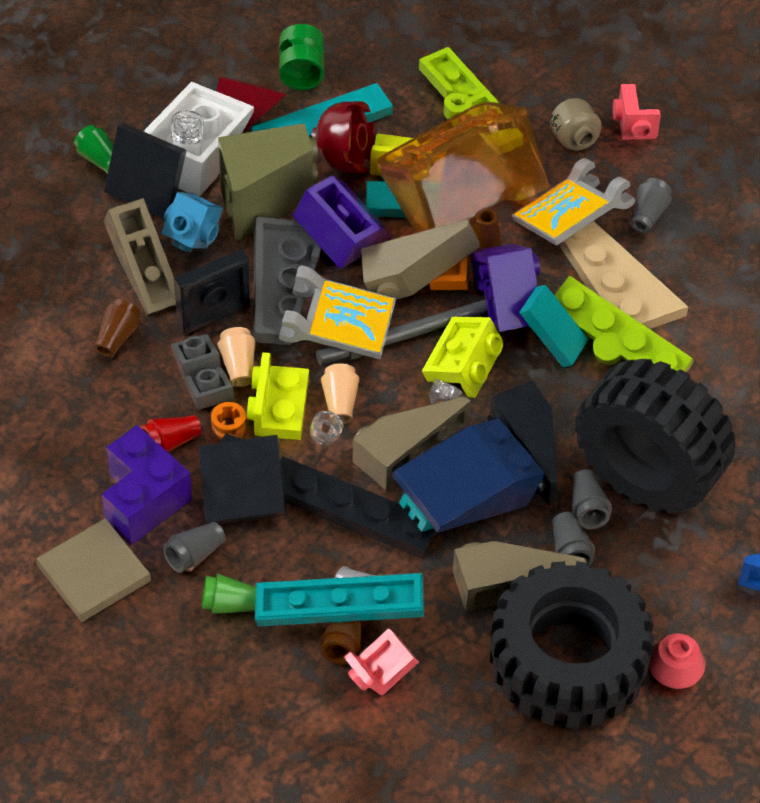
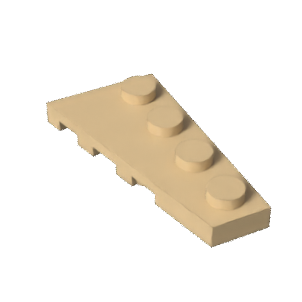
M594 221L559 244L586 287L647 328L652 329L687 316L688 306Z

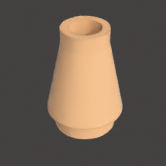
M244 327L226 329L220 334L217 346L229 374L230 383L234 387L248 386L252 384L255 338L251 336L250 330Z
M333 364L325 368L324 375L321 377L329 410V420L334 424H347L353 420V408L359 376L355 374V368L351 365Z

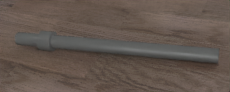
M484 299L388 329L384 346L444 328L452 317H480L487 315L486 300ZM335 347L316 351V357L320 366L344 358L354 360L365 356Z

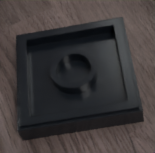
M125 123L117 126L104 193L127 203L144 198L148 211L164 218L167 208L173 204L177 194L187 150Z
M243 249L174 278L177 327L183 335L194 332L250 306L249 259Z
M278 435L199 446L206 524L216 522L221 525L287 515L280 439Z

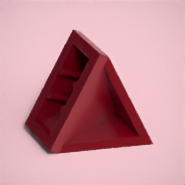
M227 77L219 78L216 91L254 106V112L242 133H245L247 129L287 95L262 85Z

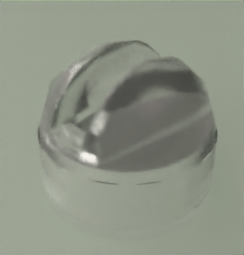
M435 379L429 391V402L432 405L438 403L439 400L448 401L460 398L463 392L444 381Z
M331 411L318 412L310 425L312 439L316 443L318 442L325 446L336 442L343 430L341 418ZM323 423L330 426L327 434L321 431Z

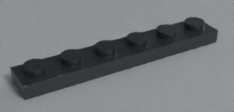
M226 433L220 443L242 439ZM281 455L287 504L424 559L438 532L434 528L422 532L418 528L420 520H412L408 515L411 510L409 507L403 509L395 501Z

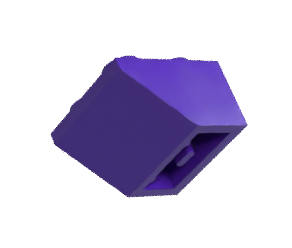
M333 175L308 188L293 214L297 222L340 269L361 258V248L390 241L393 237L391 232L352 189Z

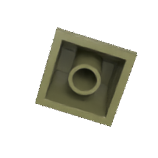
M305 123L218 137L220 187L235 240L244 239L254 233L256 216L279 219L295 210L305 191L312 187L313 184L318 183L317 168L315 162H313V159H318L317 142L315 137L309 138Z

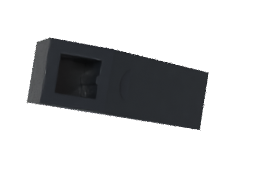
M531 380L491 397L490 415H488L487 420L499 418L545 472L535 493H540L548 506L554 504L557 486L552 407Z

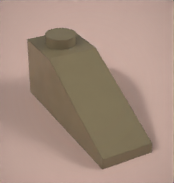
M144 198L108 209L104 218V224L115 253L146 314L150 315L176 306L174 277Z
M462 220L361 248L363 278L368 291L396 298V300L411 296L480 247L478 238L469 220Z
M464 396L383 416L372 425L362 427L353 439V463L387 490L397 482L392 476L396 469L455 435L469 424L471 400Z
M498 541L486 543L473 542L466 544L462 548L454 549L453 574L465 611L467 612L496 606L502 593L507 590L510 591V583L522 575L528 578L530 569L543 565L544 569L551 568L552 562L565 561L566 565L575 566L576 561L586 562L583 557Z

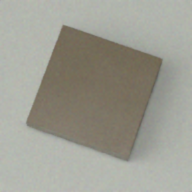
M106 518L36 558L39 569L81 622L151 582L148 570Z

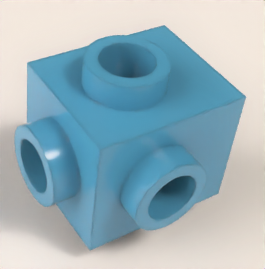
M177 192L173 204L167 208L164 214L163 222L165 224L161 234L172 238L171 244L187 252H192L193 248L208 249V246L215 240L218 234L219 225L217 223L223 207L194 193Z

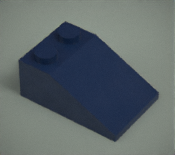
M498 418L466 427L399 467L392 476L437 532H442L527 507L545 472Z

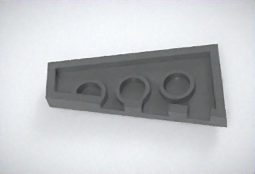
M256 216L254 224L253 337L255 342L291 345L290 342H285L278 338L285 311H294L301 315L306 299L292 294L298 267L307 266L315 270L322 249L297 221Z

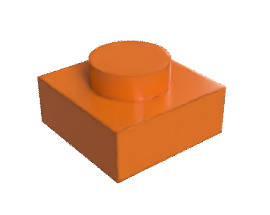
M469 255L429 283L430 290H468Z

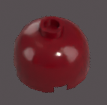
M364 101L341 102L330 106L321 115L317 127H314L312 131V137L316 139L320 158L328 167L335 171L363 173L368 170L363 167L365 159L371 161V149L375 145L374 122H367L365 112H371V110Z

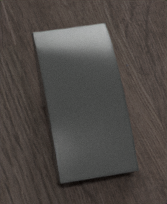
M208 334L191 336L184 341L171 344L181 375L198 410L235 399L233 386L221 367L219 353Z

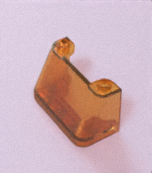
M486 102L472 106L385 153L377 160L381 176L415 233L466 219L469 220L476 216L477 211L480 209L490 208L504 199L516 201L518 204L529 203L537 198L538 193L549 188L526 107Z

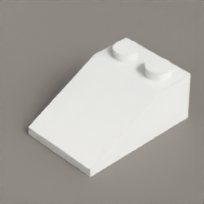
M191 82L144 132L187 150L178 189L201 196L220 173L218 137L242 134L254 112V106Z

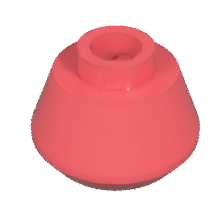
M675 633L666 636L653 646L649 670L652 676L662 685L683 689L693 686L702 678L705 671V659L693 638L685 634Z

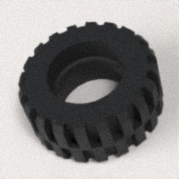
M633 359L613 366L580 405L575 420V432L577 433L579 448L584 449L585 460L589 465L595 467L596 474L600 479L608 481L613 486L611 489L621 495L623 493L630 497L631 502L637 505H648V508L654 511L665 509L667 513L692 509L705 499L733 461L735 455V434L732 432L731 420L728 415L723 414V406L718 399H713L707 393L708 389L701 382L697 384L689 378L690 374L681 369L676 371L671 368L670 364L662 361L654 364L651 359Z
M565 561L552 562L551 568L544 569L543 565L530 569L528 578L524 575L517 577L510 583V591L507 590L502 593L498 600L497 610L493 616L489 662L493 664L492 674L495 682L503 685L502 694L511 703L517 700L520 703L519 710L529 717H532L534 713L542 716L541 722L549 725H554V721L565 722L566 728H578L579 722L587 721L588 726L601 724L606 714L609 718H615L624 712L625 704H632L638 697L640 687L645 683L654 645V635L652 634L654 625L651 614L645 611V601L637 592L634 594L630 593L632 585L622 577L616 580L611 577L612 571L599 566L598 570L589 568L586 562L576 561L575 566L566 565ZM554 625H576L596 634L604 642L609 652L592 662L581 664L566 663L547 655L539 648L533 637L543 629Z

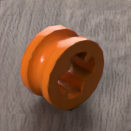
M234 402L218 404L211 413L213 434L220 440H222L226 433L241 438L246 431V412L244 408ZM232 418L234 424L226 425L223 419Z

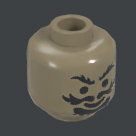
M571 98L561 102L554 109L550 117L552 132L568 150H584L594 144L601 134L602 124L599 116L588 102L583 99Z

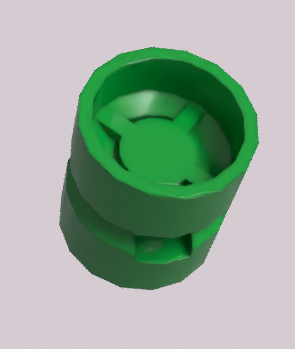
M295 24L287 27L280 35L279 78L288 88L306 91L317 87L324 79V36L314 26Z

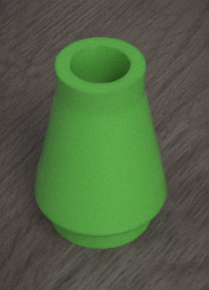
M218 573L216 577L206 576L201 609L211 610V614L255 612L256 587Z

